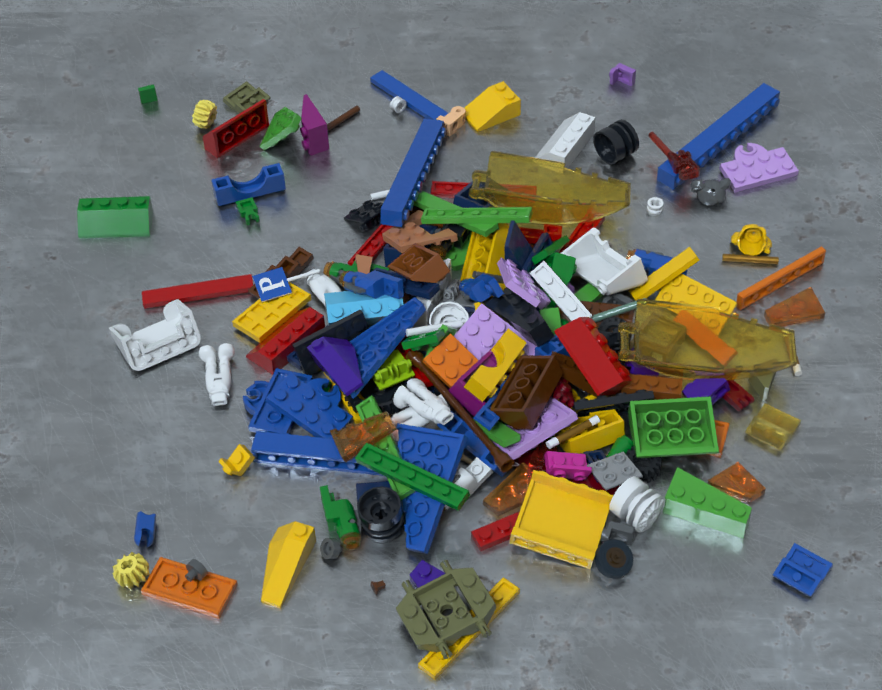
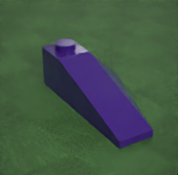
M322 336L306 347L315 363L346 396L363 386L361 371L358 367L359 362L356 357L357 352L348 340Z

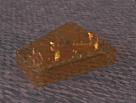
M739 462L708 480L709 485L725 490L726 494L736 496L748 503L765 494L766 490Z

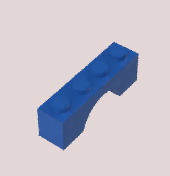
M280 163L262 167L259 175L247 182L234 181L229 175L211 179L218 206L286 190L284 173Z
M456 414L445 425L437 424L443 431L466 435L468 439L465 448L498 475L504 476L506 472L500 471L495 465L490 451L465 421Z

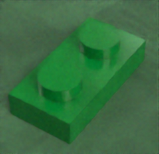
M439 329L410 336L402 342L403 349L415 351L421 349L424 345H429V347L436 346L445 337L444 330Z

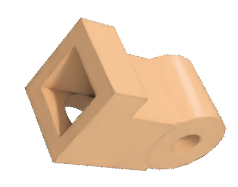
M456 106L445 117L440 115L436 118V120L444 121L447 136L453 135L466 123V110L464 107Z

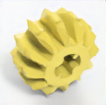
M200 100L193 110L192 122L199 128H210L216 119L217 106L215 103L209 100Z
M131 552L128 556L124 554L123 558L117 559V564L112 566L114 571L112 574L116 582L123 588L127 587L130 590L134 585L139 587L140 582H146L145 577L150 575L149 563L140 553L134 554Z

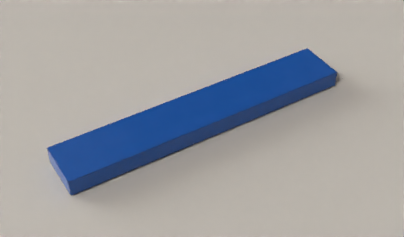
M383 70L370 77L371 83L393 97H401L406 101V106L426 119L436 120L440 115L445 117L448 112Z

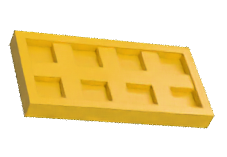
M288 282L292 291L291 294L261 302V299H258L232 321L233 327L261 343L311 301V294Z

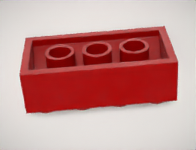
M262 99L203 136L205 150L219 158L269 127L266 100Z
M311 307L296 312L246 355V358L273 375L276 368L282 369L289 363L287 356L294 351L292 344L325 327L324 315Z
M579 317L554 331L597 396L615 395L632 381L628 369L621 365L617 353L610 349L606 337L599 333L593 319Z

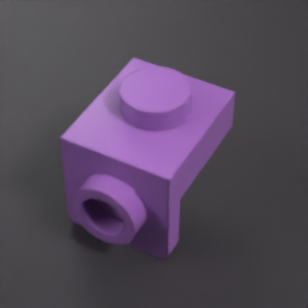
M619 63L609 73L610 84L614 85L617 81L633 86L636 79V70Z

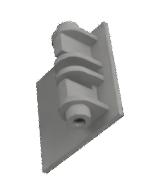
M454 279L444 290L443 297L439 300L438 304L454 302L463 307L473 308L475 307L474 303H477V301L464 300L459 292V285L462 281Z
M624 452L587 465V467H592L591 473L605 490L619 486L633 476L643 477Z

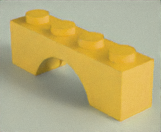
M508 328L491 349L495 355L497 367L480 365L464 385V388L482 402L487 396L491 398L498 390L496 385H501L506 379L507 375H505V372L509 373L514 368L516 363L513 361L515 359L518 361L520 355L524 354L525 351L522 349L526 342Z

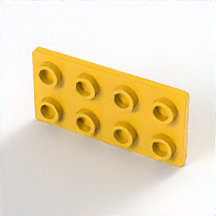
M682 273L664 285L655 299L656 303L676 314L685 307L716 335L721 333L737 306V302Z

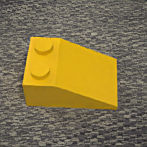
M502 81L488 87L465 107V118L477 132L520 116L521 99Z

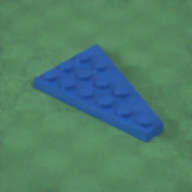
M416 297L350 341L357 352L358 367L363 381V386L350 394L352 398H355L405 337L406 329L412 328L426 311L423 303Z
M397 423L396 429L399 434V441L397 443L402 459L453 483L468 437L459 433ZM415 491L402 500L403 511L406 516V524L404 525L407 534L406 548L410 551L428 554L445 504Z

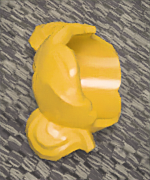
M756 224L743 226L740 232H735L730 238L731 242L738 246L739 250L745 255L755 256L762 252L769 254L772 247L771 239L767 237L765 228Z

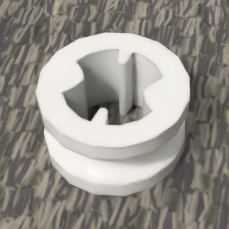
M399 96L394 97L390 103V108L396 113L403 112L406 107V101Z
M653 197L648 200L647 211L650 214L657 215L663 211L662 199Z

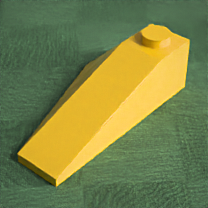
M296 521L278 527L269 543L261 596L262 603L282 608L316 544L314 527Z

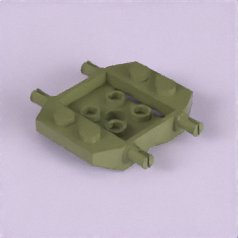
M444 560L445 564L443 561L440 563L445 572L444 575L417 589L413 588L409 580H406V583H402V587L407 594L396 607V611L418 649L441 652L443 658L448 659L447 654L449 658L452 656V652L448 647L453 645L461 636L471 635L479 630L484 638H487V634L488 636L492 634L487 625L496 609V605L473 568L452 569L448 560ZM456 586H458L467 603L469 604L470 608L474 612V618L471 616L470 612L468 611L467 607L465 606L464 602L462 601L461 597L456 591ZM420 605H422V607H423V609L425 610L427 616L429 617L430 621L432 622L434 628L436 629L437 633L439 634L438 637H437L435 631L433 630L432 626L430 625L428 619L426 618L425 614L423 613V611H422ZM446 609L453 610L448 616L442 615V612Z

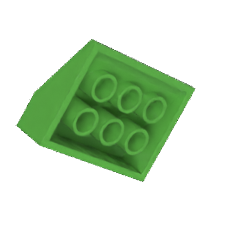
M711 397L630 401L628 417L636 458L719 453Z

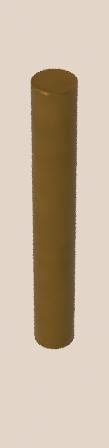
M723 254L722 261L778 264L779 257Z

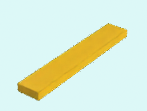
M504 577L488 592L496 605L488 625L520 593V588ZM471 609L469 612L471 616L474 618L475 614ZM480 630L471 635L461 636L453 645L449 646L448 648L452 652V656L449 658L447 654L448 659H444L441 652L430 651L418 663V668L436 680L479 636Z

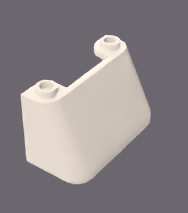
M595 227L561 252V254L576 258L575 264L577 268L575 273L595 286L603 295H612L636 288L648 281L641 258L634 255L626 259L611 249L607 240L602 241L599 238L600 231Z
M179 299L165 305L163 309L165 320L132 334L129 327L125 324L120 323L109 327L112 338L132 369L136 371L144 370L199 345L201 337L192 310Z

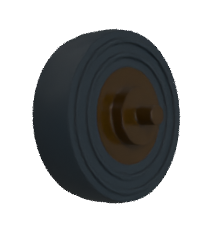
M616 539L607 540L597 548L595 564L604 576L612 579L621 578L631 570L633 554L624 542Z

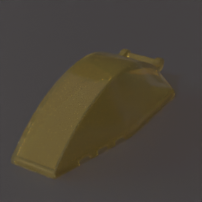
M491 151L487 172L475 170L472 173L473 184L469 190V196L473 199H484L494 207H532L533 213L530 223L571 225L597 220L629 207L631 183L612 177L605 180L599 178L598 173L592 172V175L581 172L582 168L576 167L575 170L565 168V163ZM480 182H485V188H479Z
M638 299L634 323L622 322L618 325L621 338V351L618 353L619 360L634 361L638 365L675 378L687 380L701 378H725L726 380L752 378L796 366L797 355L795 333L793 330L773 324L765 326L757 323V319L752 318L751 321L739 318L737 313L733 312L732 315L720 312L721 308ZM628 333L634 334V351L629 350Z

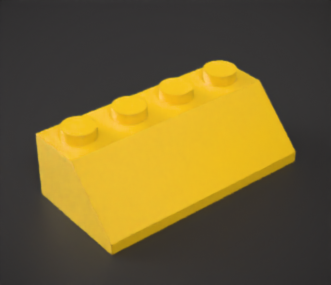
M498 223L499 229L487 237L472 231L461 274V281L469 278L474 279L472 277L474 271L501 276L497 262L501 257L505 259V242L509 226L506 223Z

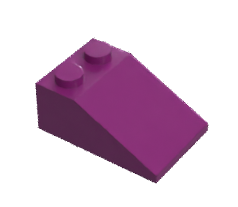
M305 94L303 96L302 127L300 132L303 137V149L307 150L310 156L330 150L327 123L308 95Z
M491 349L448 390L473 416L489 401L490 397L487 396L482 402L465 389L464 385L480 365L497 367V361ZM506 371L505 375L508 377L511 371L509 373Z

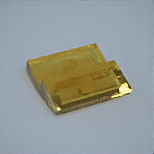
M764 403L758 415L754 416L747 427L745 434L782 451L800 426L801 420Z

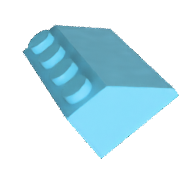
M351 291L324 293L328 326L358 310L363 312L368 326L375 325L404 305L403 298L397 299L387 295L372 298Z

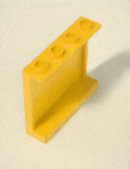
M533 470L532 478L515 527H513L509 543L591 570L595 552L609 513L610 502L614 495L604 490L598 491L589 488L585 484L570 482L563 477L551 476L544 471Z

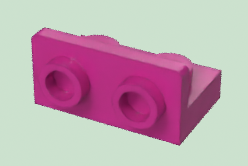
M547 451L544 454L546 473L551 476L582 481L586 480L592 472V467H587L586 454Z

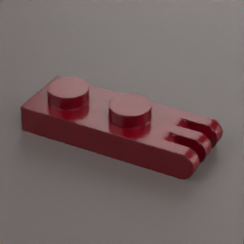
M716 367L703 377L725 378L731 390L722 398L737 411H741L743 407L745 408L755 401L751 394L719 367Z
M561 376L552 393L553 398L556 400L560 399L561 403H566L571 408L575 402L570 382Z

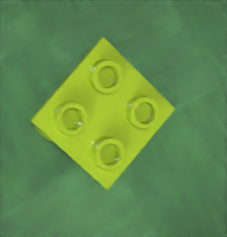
M396 349L372 376V379L381 391L414 377L415 373L411 369L412 363L410 359H404L400 351Z

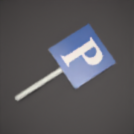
M280 267L254 275L252 278L261 302L291 294L292 291L288 282L320 273L321 270L317 269L286 278L283 268Z

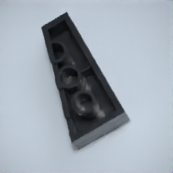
M505 288L503 290L504 294L499 298L493 297L483 304L516 329L527 341L537 347L555 337L535 307L509 288Z

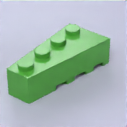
M677 467L665 495L666 500L663 513L744 538L750 522L752 508Z

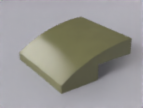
M246 81L223 97V102L231 109L241 113L262 99H265L267 102L271 97L260 87L255 89Z

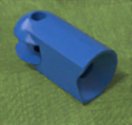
M142 511L137 513L134 541L138 547L140 541L147 540V548L153 544L156 514L147 515Z

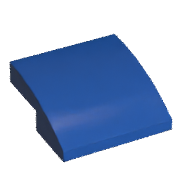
M794 543L787 556L783 557L774 571L773 577L812 597L829 574L833 564Z

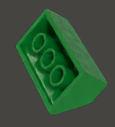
M150 196L79 199L77 209L79 239L150 236L153 218Z

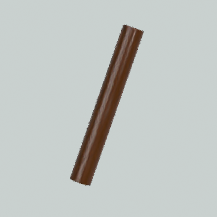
M356 105L328 123L327 130L330 131L360 111L359 106Z

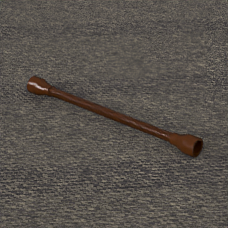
M409 350L406 354V359H410L412 366L418 368L427 376L436 389L490 451L495 465L500 471H509L514 465V460L508 453L501 451L499 447L494 445L443 383L422 362L424 355L420 350Z

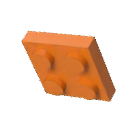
M450 333L422 362L451 388L479 360Z

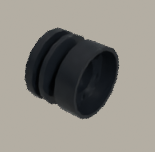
M623 119L601 129L593 136V143L597 154L605 163L610 165L631 155L639 148V138L635 129L629 122Z
M380 486L373 487L360 496L357 503V511L366 537L379 543L390 542L396 539L405 527V516L397 492L391 488Z

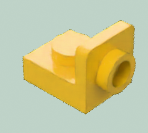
M239 444L228 460L220 458L218 462L223 466V471L228 475L242 476L255 459V456L245 445Z

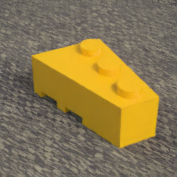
M615 409L590 412L589 416L578 417L571 425L555 433L554 437L597 415L600 419L598 424L559 444L566 453L583 454V452L594 451L613 444L618 437L625 435L624 420Z

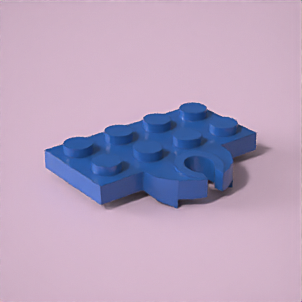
M276 368L270 382L254 381V384L246 389V394L250 397L257 396V398L250 399L247 396H243L245 409L253 415L248 426L249 431L255 433L256 431H268L271 433L289 434L294 422L265 402L266 397L289 373H292L305 383L312 380L313 376Z
M289 373L266 397L265 401L315 437L336 439L353 419L352 415L339 407L341 392L337 385L333 386L331 392L323 390V388L328 387L330 380L324 378L312 379L305 383L292 373Z

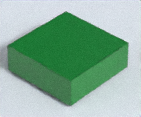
M154 84L138 88L141 104L158 101Z

